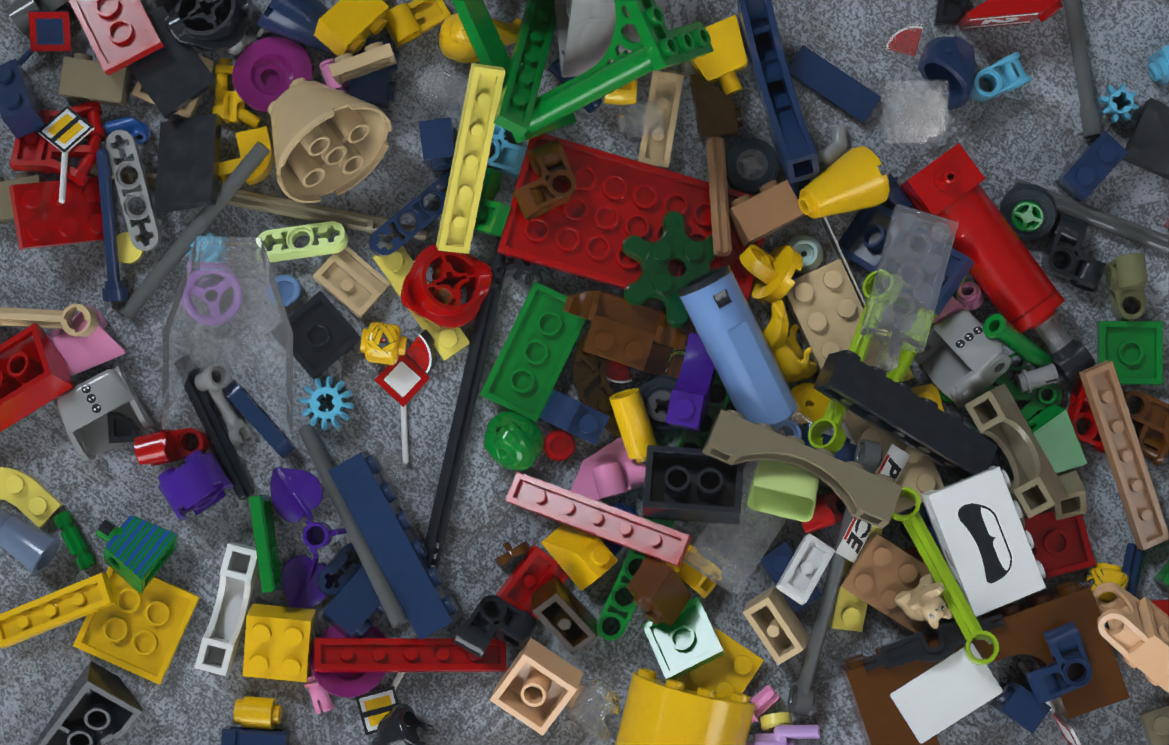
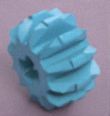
M331 376L327 377L325 387L321 379L316 378L314 380L317 387L316 391L310 386L304 388L312 396L310 399H300V403L310 404V408L304 409L302 415L309 416L313 413L315 414L310 420V425L315 426L322 418V430H328L329 419H331L335 428H340L341 425L337 417L340 416L342 419L349 421L351 417L343 412L344 408H355V404L345 402L344 400L350 398L353 392L349 390L340 393L345 386L344 381H339L333 389L334 379ZM330 394L334 397L331 402L335 406L332 410L326 408V412L322 410L324 404L320 400L323 396L329 398Z

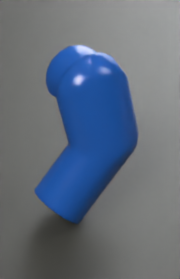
M126 116L104 123L107 137L116 130H124L133 134L138 144H144L150 138L148 126L134 116Z

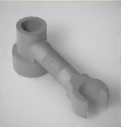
M215 363L206 367L202 373L196 375L195 386L202 392L209 391L228 424V436L231 443L238 445L243 443L239 436V431H241L245 439L252 437L253 432L249 425L238 418L222 388L229 384L231 379L228 368L224 364Z

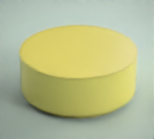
M129 232L117 235L119 261L124 264L138 262L143 257L144 251L133 246Z
M789 712L771 713L760 717L761 730L768 733L774 732V728L778 725H793L792 716Z

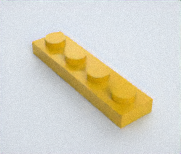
M99 573L1 613L0 648L10 647L116 604L107 573Z

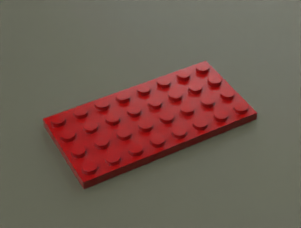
M544 134L529 139L515 191L538 180L531 166L527 151L558 139L576 179L574 195L569 202L555 207L536 218L525 220L513 194L511 208L497 252L625 289L629 283L636 281L641 275L640 264L636 260L627 257L622 250V243L627 236L638 235L650 242L658 240L663 234L662 218L667 212L673 210L682 213L685 217V232L690 239L701 241L712 234L709 182ZM556 181L552 184L554 190L558 193L569 191V186L564 181ZM728 188L729 210L733 207L732 201L747 193ZM730 222L732 251L729 256L716 257L711 262L710 271L724 265H729L748 302L754 275L742 265L739 256L750 245L743 246ZM765 237L752 244L762 249ZM674 260L669 262L668 270L671 275L675 277L684 275L685 268L680 261Z

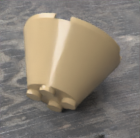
M305 78L295 79L290 84L289 89L268 107V113L271 116L277 182L284 194L296 202L316 203L321 202V196L333 192L337 196L345 193L364 180L376 168L389 147L386 140L388 132H392L389 118L379 107L317 81H307Z

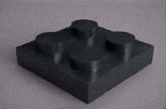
M321 290L272 331L313 380L318 378L361 341V336Z

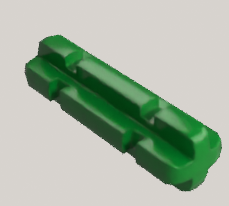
M63 511L53 517L57 529L62 530L60 534L71 555H75L77 558L74 561L78 568L82 571L95 565L96 560L93 554L87 551L89 547L78 526L73 525L74 519L71 513Z

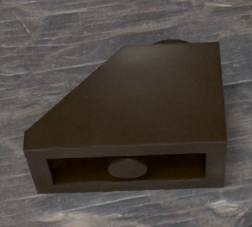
M698 74L691 75L690 86L699 142L707 141L709 137L727 138L737 136L739 132L738 127H743L741 109H735L734 100Z

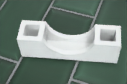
M235 542L227 544L219 574L220 582L217 599L209 625L201 641L195 664L196 669L227 676L232 672L259 571L256 548Z

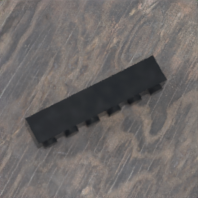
M843 350L828 354L813 387L815 390L962 479L989 469L998 448L997 444L988 440L989 436L981 434L977 429L967 427L963 424L964 421L960 417L938 409L936 402L912 393L913 389L910 386L886 377L887 373L884 370L860 361L861 357L855 352Z

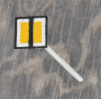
M68 106L37 131L62 152L59 189L60 203H64L66 199L68 152L95 129L93 125Z
M398 672L390 687L355 697L366 735L376 733L379 722L399 704L396 688L406 672Z

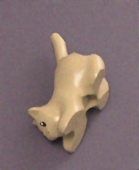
M930 573L920 578L919 585L915 589L902 591L894 598L895 604L903 609L910 619L926 621L934 630L938 628L941 618H952V613L947 608L941 595L945 590L944 585L941 582L935 583Z

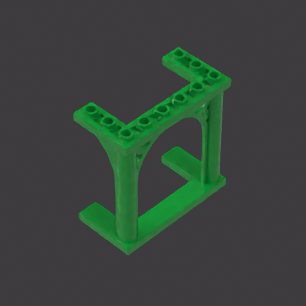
M452 0L480 64L503 67L506 71L505 82L511 60L484 1ZM614 0L616 12L614 35L603 58L593 68L536 98L528 131L523 137L512 133L516 143L576 123L577 120L573 112L653 70L656 72L713 52L708 31L703 27L701 21L668 30L664 22V14L657 6L655 0ZM625 6H626V8H627V10H628V13H629L630 17L627 15V13H626V11H625ZM627 24L635 26L641 39L639 42L631 41L625 35L624 28ZM620 44H621L624 48L628 49V50L623 51V53H622L621 55H620V53H619V45H620Z

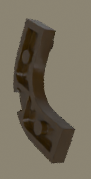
M587 330L577 346L573 360L572 374L575 391L581 403L610 416L604 429L616 439L620 435V431L609 400L615 393L608 384L606 376L608 359L582 351L588 333Z

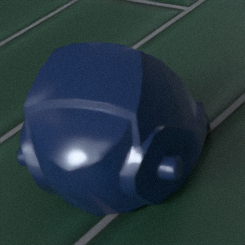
M958 36L938 37L930 40L925 45L918 66L920 74L931 88L947 101L945 108L948 110L963 106L969 98L976 66L974 46Z

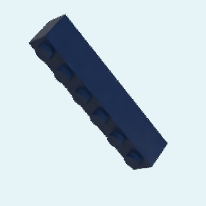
M368 451L360 452L328 470L416 635L421 640L457 620L456 612L459 609L453 597L445 594L441 586L443 579L440 572L435 566L431 568L425 557L428 555V551L420 538L416 539L410 529L413 527L409 515L404 510L400 511L395 501L398 499L395 489L389 482L385 483L381 476L382 466L378 458L374 454L370 455Z

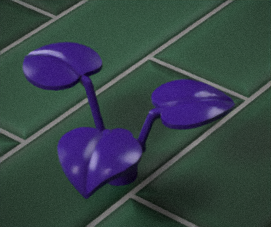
M276 467L272 472L270 482L271 499L274 509L282 519L290 523L300 521L306 514V524L308 526L303 531V541L310 547V552L313 554V560L308 556L299 555L287 561L281 573L282 589L289 607L310 609L328 596L321 593L316 584L317 575L326 565L318 563V548L330 544L333 536L346 534L347 532L345 528L332 530L327 523H315L313 521V514L310 510L317 508L323 497L321 483L315 475L305 470ZM326 574L324 578L327 582L324 586L328 589L334 585V574L331 576Z

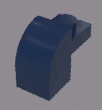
M552 390L539 419L596 445L610 416L556 390Z

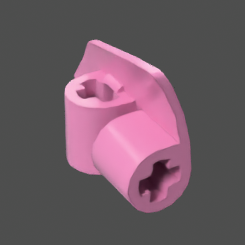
M91 305L87 306L94 309L98 316V327L92 335L88 337L72 336L63 329H54L47 335L65 359L70 376L127 353L104 329L107 326L105 318ZM79 312L72 319V327L76 332L82 331L87 325L82 312Z
M619 437L583 460L570 491L599 501L625 494L628 490L643 487L646 461L638 463L636 459H629L622 437Z

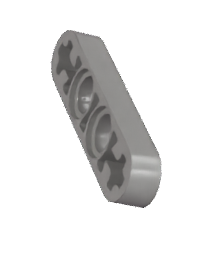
M116 130L107 137L106 149L109 152L110 164L130 240L137 249L151 251L159 246L162 237L138 143L135 136L130 132ZM119 136L124 140H129V145L125 147V153L127 157L134 156V161H124L118 164L117 159H124L122 151L114 148V144L119 142ZM132 166L138 172V179L135 183L128 185L122 180L121 174L124 168ZM135 197H141L146 202V210L141 215H135L130 210V202ZM150 217L151 222L144 223L146 231L153 232L154 238L149 239L150 245L147 246L145 242L139 241L138 236L143 234L141 224L134 226L133 220H144Z

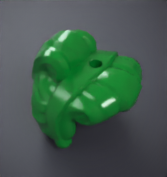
M512 410L503 411L495 415L486 425L487 430L484 434L483 447L499 465L506 469L522 471L530 468L543 449L544 438L539 427L530 419L520 416Z

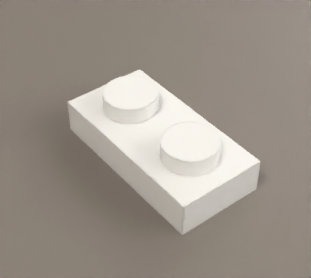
M806 534L775 588L800 605L805 604L835 550L812 534Z

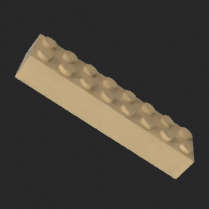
M841 259L794 279L795 284L784 296L795 324L799 325L798 330L806 348L812 347L810 356L817 365L818 374H820L828 354L849 350L863 312V307ZM874 334L864 363L868 366L878 367L886 372L889 364ZM846 410L842 427L847 437L851 440L850 443L858 445L861 439L879 442L882 448V461L880 465L891 444H894L910 455L896 484L915 490L920 497L921 503L923 500L920 494L932 489L939 490L945 487L932 460L875 425L868 423L852 411ZM878 467V468L876 469V471H875L874 473H872V474H875V475H876V473H877L879 467ZM899 497L894 510L896 513H900L915 506L916 502L915 500L911 501L907 497Z

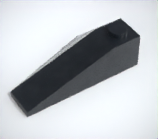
M91 661L73 684L34 745H105L111 740H117L125 735L142 713L143 708L119 676Z

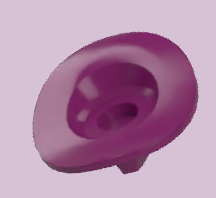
M277 36L263 38L248 46L237 58L232 72L233 86L239 97L248 106L268 113L269 105L289 89L290 84L295 79L305 78L307 81H311L312 64L307 52L297 42Z
M372 625L362 638L386 637L377 627ZM333 626L319 636V638H346ZM314 645L310 653V667L315 679L327 692L338 697L351 698L363 695L372 690L386 674V672H314Z

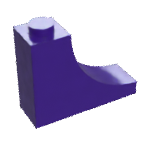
M689 333L681 371L677 383L671 391L665 422L673 428L703 433L716 369L698 334Z

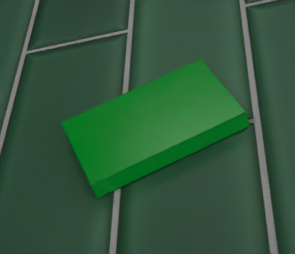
M269 494L249 497L262 593L274 592L283 586L271 499Z

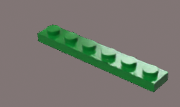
M527 0L493 122L520 137H523L529 129L556 25L554 0Z

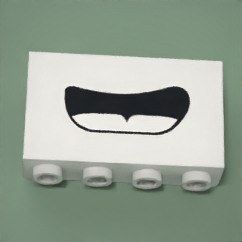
M990 466L988 470L939 490L932 489L920 494L946 563L976 617L1046 588L1043 581L1046 578L1044 568L1039 560H1035L1031 550L1034 548L1033 539L1027 530L1024 531L1020 521L1023 517L1021 508L1016 500H1012L1008 490L1011 488L1010 479L1007 473L998 466Z

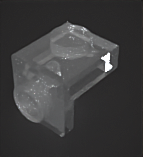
M661 101L627 104L623 106L624 114H618L620 133L626 132V140H633V137L665 134Z

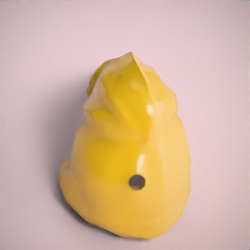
M458 13L447 17L442 23L439 33V47L443 55L448 59L461 63L479 61ZM492 18L503 45L516 43L522 19L515 18L513 22L505 23Z
M777 300L772 303L771 320L762 333L787 383L811 378L817 371L816 363L810 361L812 347L807 348L803 352L797 343L796 331L799 329L798 324L792 325L790 336L788 337L789 321L783 300Z

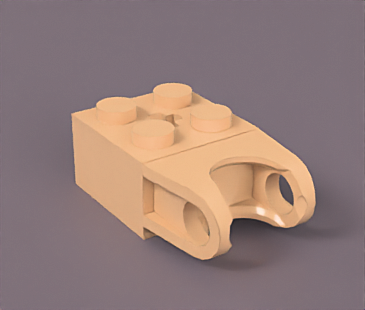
M1107 582L1098 585L1092 592L1101 614L1097 620L1099 633L1122 654L1130 667L1134 669L1137 667L1145 674L1152 685H1159L1169 693V616L1148 598L1144 597L1139 600L1118 584ZM1105 592H1113L1117 595L1115 600L1109 603H1104L1098 598ZM1106 622L1108 623L1110 629L1104 626Z

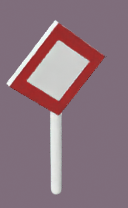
M399 355L397 362L394 365H388L374 381L400 404L402 461L404 464H407L409 462L407 403L429 381L430 377L406 355Z
M1018 662V667L1024 675L1030 672L1023 662ZM1051 701L1045 702L1052 707L1050 712L1065 740L1070 745H1081L1073 728L1058 715V710Z

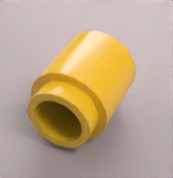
M245 696L244 699H236L233 714L234 723L240 724L242 728L274 730L275 725L281 723L282 705H277L276 698Z

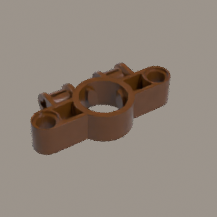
M1140 391L1124 392L1123 395L1126 402L1130 397H1134L1139 403L1138 411L1135 414L1130 413L1132 422L1138 425L1135 431L1144 458L1151 460L1152 465L1158 467L1166 454L1169 456V404Z

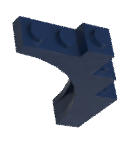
M737 0L740 33L744 48L752 65L755 88L766 112L769 136L789 184L819 176L820 169L817 151L809 134L791 80L772 0Z

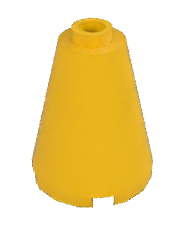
M865 146L851 148L800 191L798 199L800 210L805 215L816 219L872 208L884 203L888 199L890 188L887 174L882 176L878 168L882 164L880 159L872 150Z

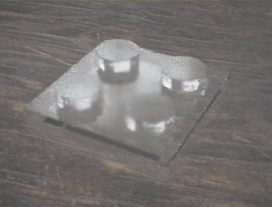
M884 80L882 143L947 144L948 80Z

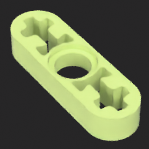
M328 221L267 230L257 237L255 245L265 261L278 262L339 253L346 248L349 238L344 227L339 222ZM331 233H337L338 236H335L334 241L329 242L328 239L331 238ZM303 235L310 237L307 246L303 248H296L294 246V242L298 237ZM275 241L276 244L273 245L272 250L268 251L267 248L270 247V242Z

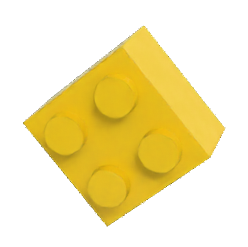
M252 604L246 615L242 676L307 682L311 672L310 653L314 643L316 610Z

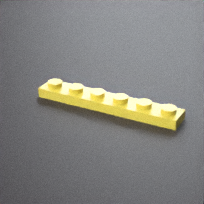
M471 63L436 247L439 251L469 254L495 127L493 122L506 72L503 67Z

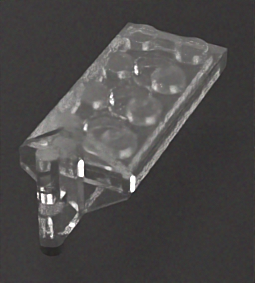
M899 204L894 207L860 335L880 344L874 366L884 370L886 373L898 367L901 350L922 353L925 349L959 222Z

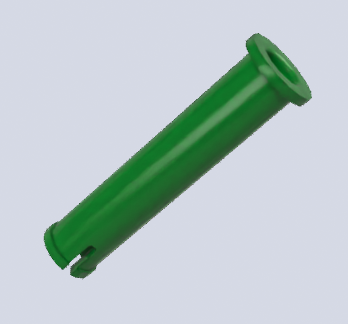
M993 314L985 321L983 332L987 337L997 339L1035 368L1051 364V354L1044 351L1006 323L1004 316Z

